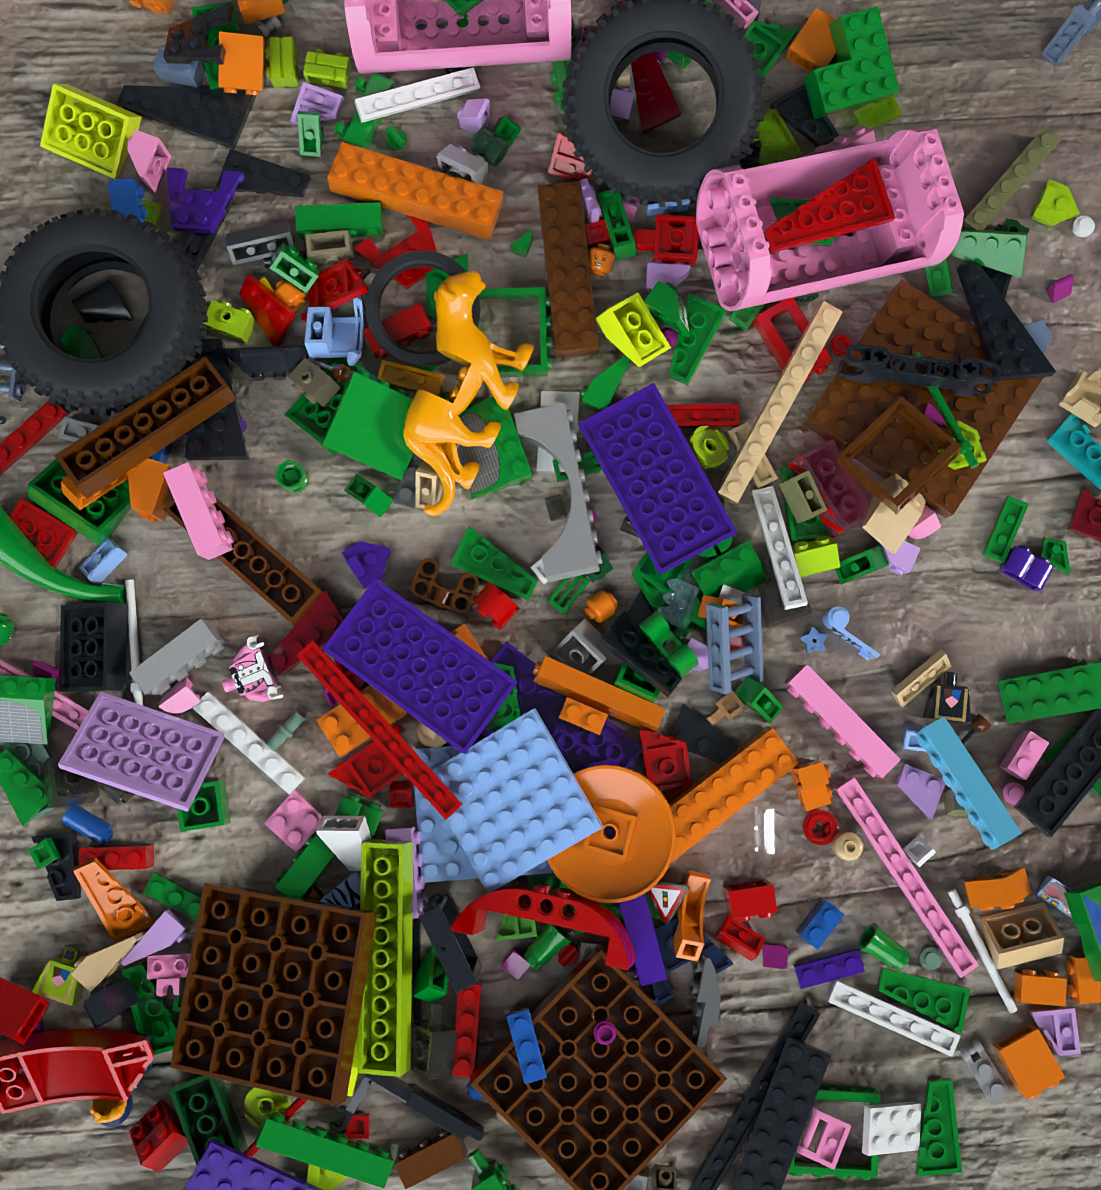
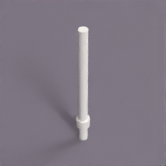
M125 580L132 671L140 665L134 580ZM132 678L130 688L131 692H133L134 703L143 706V691Z
M956 888L949 890L948 894L955 906L954 911L957 917L962 919L1009 1013L1016 1012L1018 1009L969 915L970 911L966 903L962 902Z

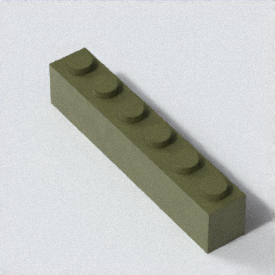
M1044 127L963 220L961 229L984 230L1061 139Z

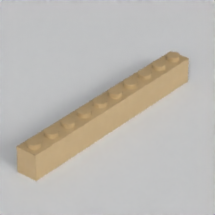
M825 301L817 307L716 491L718 497L733 505L739 502L843 311Z

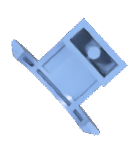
M361 296L353 299L355 317L333 318L330 307H308L305 346L310 358H347L350 366L355 365L360 359L364 341V334L362 332L364 330V310Z

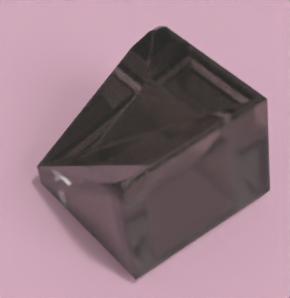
M561 494L545 498L551 521L566 518L567 513Z

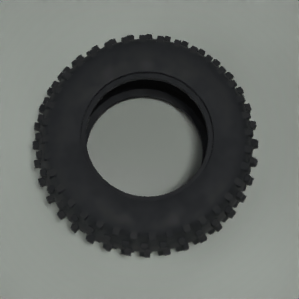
M626 0V5L624 6L618 3L611 7L610 15L607 16L603 13L596 20L597 26L594 28L591 25L584 32L586 40L584 42L580 40L573 50L577 56L571 57L570 62L567 64V70L571 71V73L566 74L562 85L564 89H567V92L563 93V99H561V105L567 107V110H564L565 117L562 118L563 124L570 126L567 129L569 133L567 139L569 142H575L574 148L576 151L573 152L575 157H583L586 173L592 170L596 176L595 182L599 185L603 182L608 184L611 194L614 195L616 191L624 194L625 201L631 202L632 198H637L643 206H647L648 201L659 203V207H665V202L669 201L677 202V206H681L682 199L688 198L690 201H697L700 186L709 171L732 165H740L742 168L739 161L741 159L744 160L747 155L750 156L753 149L749 145L753 144L754 139H758L760 136V132L756 131V127H759L760 121H764L765 114L760 113V110L762 109V103L767 101V96L761 95V86L766 84L765 77H759L758 68L762 65L761 59L755 60L756 57L754 52H752L755 49L753 41L748 43V39L744 37L746 34L744 27L742 26L738 29L739 26L736 23L733 24L735 18L723 11L720 13L721 7L716 3L714 5L709 2L704 4L705 0ZM657 51L678 52L696 61L708 74L716 96V114L706 132L688 147L669 153L650 152L632 144L618 130L610 113L612 92L621 73L639 57Z
M94 208V213L90 209L77 210V214L74 211L67 212V214L60 215V219L57 216L51 218L52 223L48 220L44 222V225H38L37 232L33 230L30 232V235L27 233L24 236L26 241L24 243L20 242L13 248L14 256L10 255L6 259L4 265L7 268L0 273V344L5 346L3 349L7 359L13 361L10 364L19 375H23L21 379L24 383L29 384L31 387L36 386L34 392L38 395L50 396L49 402L55 405L66 403L65 409L71 412L81 408L85 415H94L95 411H98L103 416H111L112 411L115 414L122 412L196 363L195 355H201L203 343L200 340L201 338L206 339L207 334L205 332L207 326L203 324L208 322V316L206 315L207 303L206 299L202 298L206 296V293L203 290L202 284L197 282L201 280L199 273L193 267H190L194 264L190 257L180 254L183 248L178 243H170L169 239L171 237L167 232L161 230L156 232L154 224L148 221L140 223L138 217L132 214H128L126 218L118 210H111V214L108 213V210ZM104 270H123L141 277L147 288L149 309L145 325L135 341L123 351L102 359H81L71 356L64 347L59 332V314L63 301L69 291L83 278Z

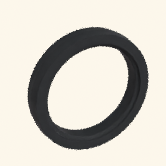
M411 251L393 258L375 275L367 294V321L377 343L393 358L413 366H436L452 359L437 350L428 352L409 350L396 343L387 334L380 319L381 297L386 286L394 277L411 268L432 267L450 276L467 271L455 260L441 253ZM479 295L472 305V318L477 327L481 313Z

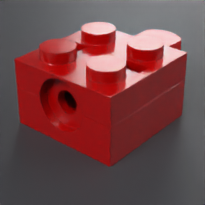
M657 214L654 230L638 229L634 233L635 249L639 251H653L652 262L662 261L664 264L683 262L685 265H690V267L695 266L698 252L696 217Z

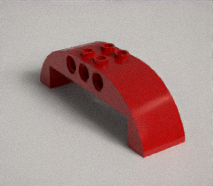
M538 883V886L511 885L481 896L459 914L451 928L454 932L473 936L485 930L487 913L492 911L610 937L606 966L629 970L636 960L629 934L620 920L610 910L596 901L573 894L571 889L560 888V890L551 889V885ZM527 895L530 897L531 903L528 901ZM548 900L552 902L553 908L549 905ZM570 904L574 907L575 913L570 909Z

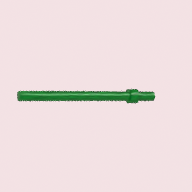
M916 352L913 355H911L921 357L919 352ZM927 386L953 437L962 446L960 454L964 455L971 469L977 467L979 463L972 452L973 447L962 434L939 389Z

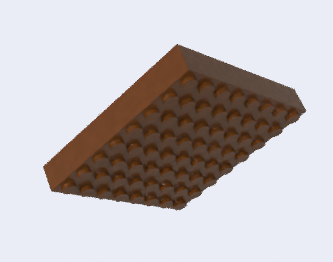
M902 279L890 293L856 344L882 346L888 349L890 353L911 356L919 352L921 357L961 362L966 358H974L987 361L975 326ZM858 351L851 352V356L854 359L862 357V354ZM844 366L845 372L849 374L856 371L855 366ZM989 368L984 369V376L993 377ZM837 372L803 425L843 450L844 445L847 444L849 446L860 430H866L870 426L871 420L876 415L880 416L884 413L886 406L896 401L900 396L920 412L922 407L929 402L941 416L942 414L927 386L877 380L873 384L859 383L844 379ZM1044 377L999 381L991 384V392L983 397L958 396L951 394L947 389L938 388L955 421L959 420L978 431L979 441L987 460L979 463L977 467L972 469L970 466L954 470L947 466L920 492L926 500L925 505L944 518L954 515ZM984 384L975 386L979 391L985 390ZM899 414L854 458L885 479L897 473L909 484L936 459L940 447ZM945 422L940 428L948 434L950 429Z
M204 883L170 1068L331 1106L346 1102L377 912L222 883Z
M598 945L530 1013L547 1078L528 1084L524 1083L511 1034L469 1077L471 1085L574 1190H624L727 1078L622 969L605 965L607 954ZM602 1020L610 1021L616 1028L615 1039L606 1045L598 1043L593 1035L595 1025Z

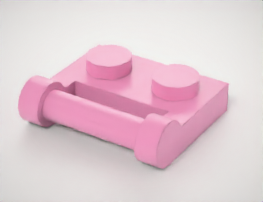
M812 1106L810 1120L796 1152L831 1169H835L851 1125ZM821 1119L825 1121V1124L813 1151L809 1149V1145Z

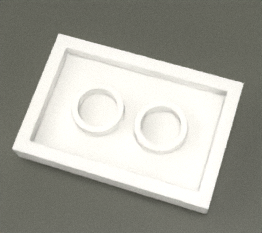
M911 1101L864 1106L862 1153L872 1156L919 1150L921 1103Z

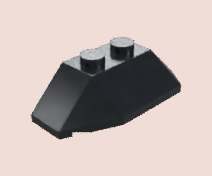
M305 345L223 348V353L249 378L255 381L265 380V377L284 380L304 358L307 360L309 358Z

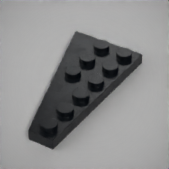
M124 85L116 104L132 113L235 150L256 96L246 95V90H237V94L225 93L224 89L221 88L210 90V88Z
M979 263L960 265L956 270L987 361L996 363L1001 367V379L999 381L1053 376L1056 373L1055 369ZM990 369L992 376L995 377V372Z
M221 338L201 339L200 341L203 343L201 355H198V361L206 356L236 398L232 386V376L229 373L228 358L223 353V348H225L223 340ZM237 399L188 431L184 456L188 461L250 460L245 446V436L241 428L242 422Z

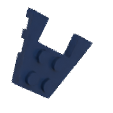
M678 916L671 919L669 924L665 925L663 923L654 928L666 974L691 961L677 958L675 955L672 939L679 924ZM703 933L704 946L702 952L711 959L716 974L732 966L733 962ZM667 980L652 983L657 1006L675 997Z

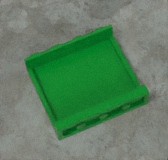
M360 369L357 372L350 371L349 374L352 376L325 436H321L319 443L402 480L413 456V452L406 445L403 436L406 413L413 399L408 397L410 393L400 388H397V391L390 389V384L381 379H378L377 382L369 379L370 374Z

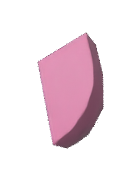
M927 505L924 506L922 515L908 534L910 538H925L941 527L935 512Z
M186 677L164 695L158 707L166 712L182 713L198 704L200 696L191 690V687L194 685Z

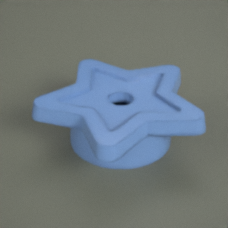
M812 626L809 634L801 636L800 640L805 643L807 654L814 650L825 652L823 642L828 635L818 633L816 628Z

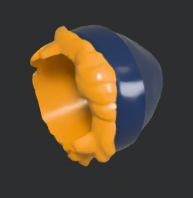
M130 1094L126 1103L123 1100L93 1099L90 1113L94 1115L93 1120L95 1122L101 1123L106 1127H116L128 1118L133 1105L132 1096Z

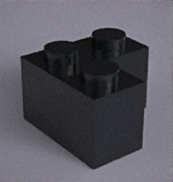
M128 978L122 981L115 979L106 984V988L102 985L90 992V998L84 1001L83 1007L95 1028L110 1022L140 1002Z

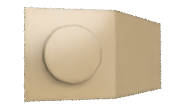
M425 461L416 470V507L422 509L426 505L436 504L440 500L443 490L439 475Z

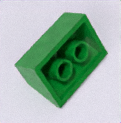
M749 540L689 574L702 598L703 595L719 598L723 585L745 593L767 581L760 559Z

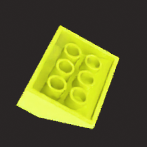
M53 84L40 146L113 179H117L129 155L127 149L128 140L133 136L135 129L139 130L142 117L71 85Z

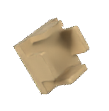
M1097 368L1091 374H1087L1086 371L1080 369L1074 375L1059 405L1094 427L1098 426L1101 422V369Z

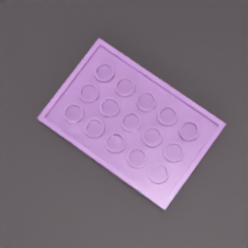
M100 691L58 765L59 768L188 812L225 738V734Z

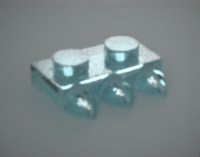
M670 579L667 583L673 590V593L662 595L668 606L660 607L657 610L667 623L685 629L699 588L680 579Z

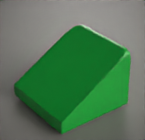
M502 116L497 120L489 135L508 146H512L521 128L507 116Z
M529 230L511 244V253L523 258L527 257L533 242L532 231Z

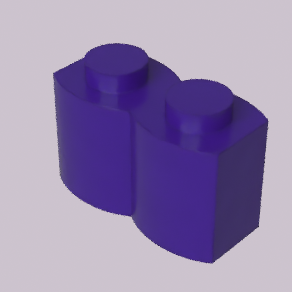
M1022 545L1010 548L1007 558L1001 564L999 571L1033 591L1042 590L1054 569L1049 564L1050 561L1041 556L1035 557L1030 553V549Z

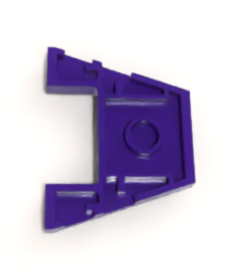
M167 167L171 227L175 231L213 234L226 212L225 207L230 198H234V191L239 182H243L245 175L239 171H224L219 191L184 189L188 172L184 168Z

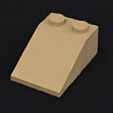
M895 473L878 484L895 498L908 485V482ZM919 493L896 515L873 495L862 528L890 553L895 554L922 515L926 500Z
M148 929L94 953L91 951L87 956L83 955L75 963L76 969L71 975L90 992L106 984L122 966L121 962L147 933Z

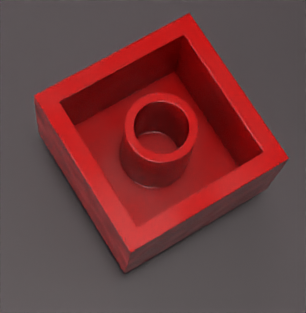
M766 879L723 886L727 913L733 919H737V922L748 921L750 916L759 915V918L772 917V913L778 912L774 885Z

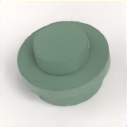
M927 947L920 952L919 961L925 969L935 970L941 965L942 956L937 949Z

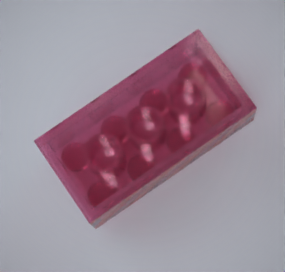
M833 438L802 454L788 464L795 477L808 470L810 471L827 508V511L819 514V517L832 539L863 522L871 503L860 483L838 464V453L840 450Z

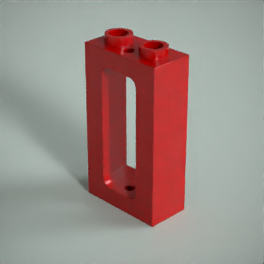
M794 297L785 299L762 312L752 322L782 371L791 353L771 321L789 312L802 334L809 324ZM823 347L803 384L810 380L811 375L815 373L820 375L829 369L828 365L832 359L825 347Z

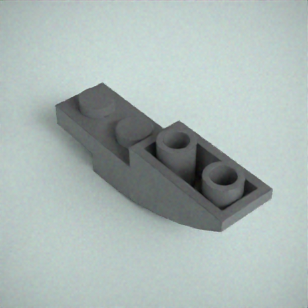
M701 951L698 961H693V976L688 985L689 994L696 1000L692 1007L693 1017L688 1027V1036L697 1047H705L709 1025L718 1026L720 1012V993L716 972L711 959Z

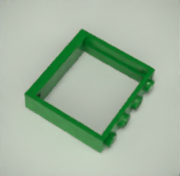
M545 287L483 289L479 294L480 300L539 298L541 365H526L523 371L511 366H497L500 377L548 376L547 370L552 369L551 357H547V349H551V336H547L546 328H551L550 315H546V307H550L549 294H545Z
M821 1084L815 1100L867 1102L870 1105H879L881 1094L873 1087ZM794 1155L788 1173L792 1176L812 1174L814 1177L824 1178L826 1175H834L839 1179H847L848 1176H853L860 1180H870V1178H878L879 1155L868 1156V1165L837 1163L835 1169H831L819 1162L794 1161Z

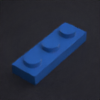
M524 1008L506 1014L524 1083L528 1084L547 1078L529 1009Z

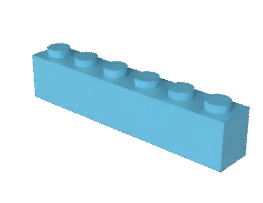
M945 717L938 719L916 733L918 743L927 751L931 763L939 769L944 783L952 789L956 795V801L965 809L969 821L977 827L983 842L991 850L1022 834Z

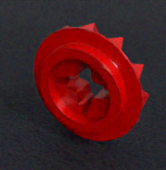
M815 810L804 818L802 829L808 841L815 845H826L832 842L837 834L838 824L831 813L825 810ZM816 821L820 824L827 823L823 827L824 835L819 831H813L817 827Z

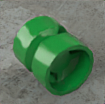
M291 460L284 461L276 469V480L287 491L299 493L308 486V473L297 462Z

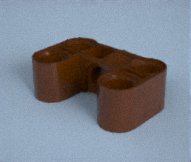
M432 558L423 559L411 584L413 595L444 610H450L461 615L470 612L474 604L473 600L477 596L480 587L478 578L470 573L464 574L460 578L456 590L444 587L436 582L440 572L437 562ZM429 563L434 564V572L432 574L424 573L425 565ZM467 579L475 580L476 584L473 589L468 590L464 588V582ZM424 583L427 585V591L421 595L417 594L416 587ZM459 599H466L468 602L464 610L456 608V602Z

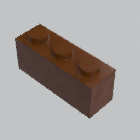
M442 1129L438 1132V1136L432 1139L427 1137L421 1140L417 1147L411 1150L410 1148H405L397 1154L394 1166L405 1189H408L466 1159L468 1149L461 1138L446 1129Z

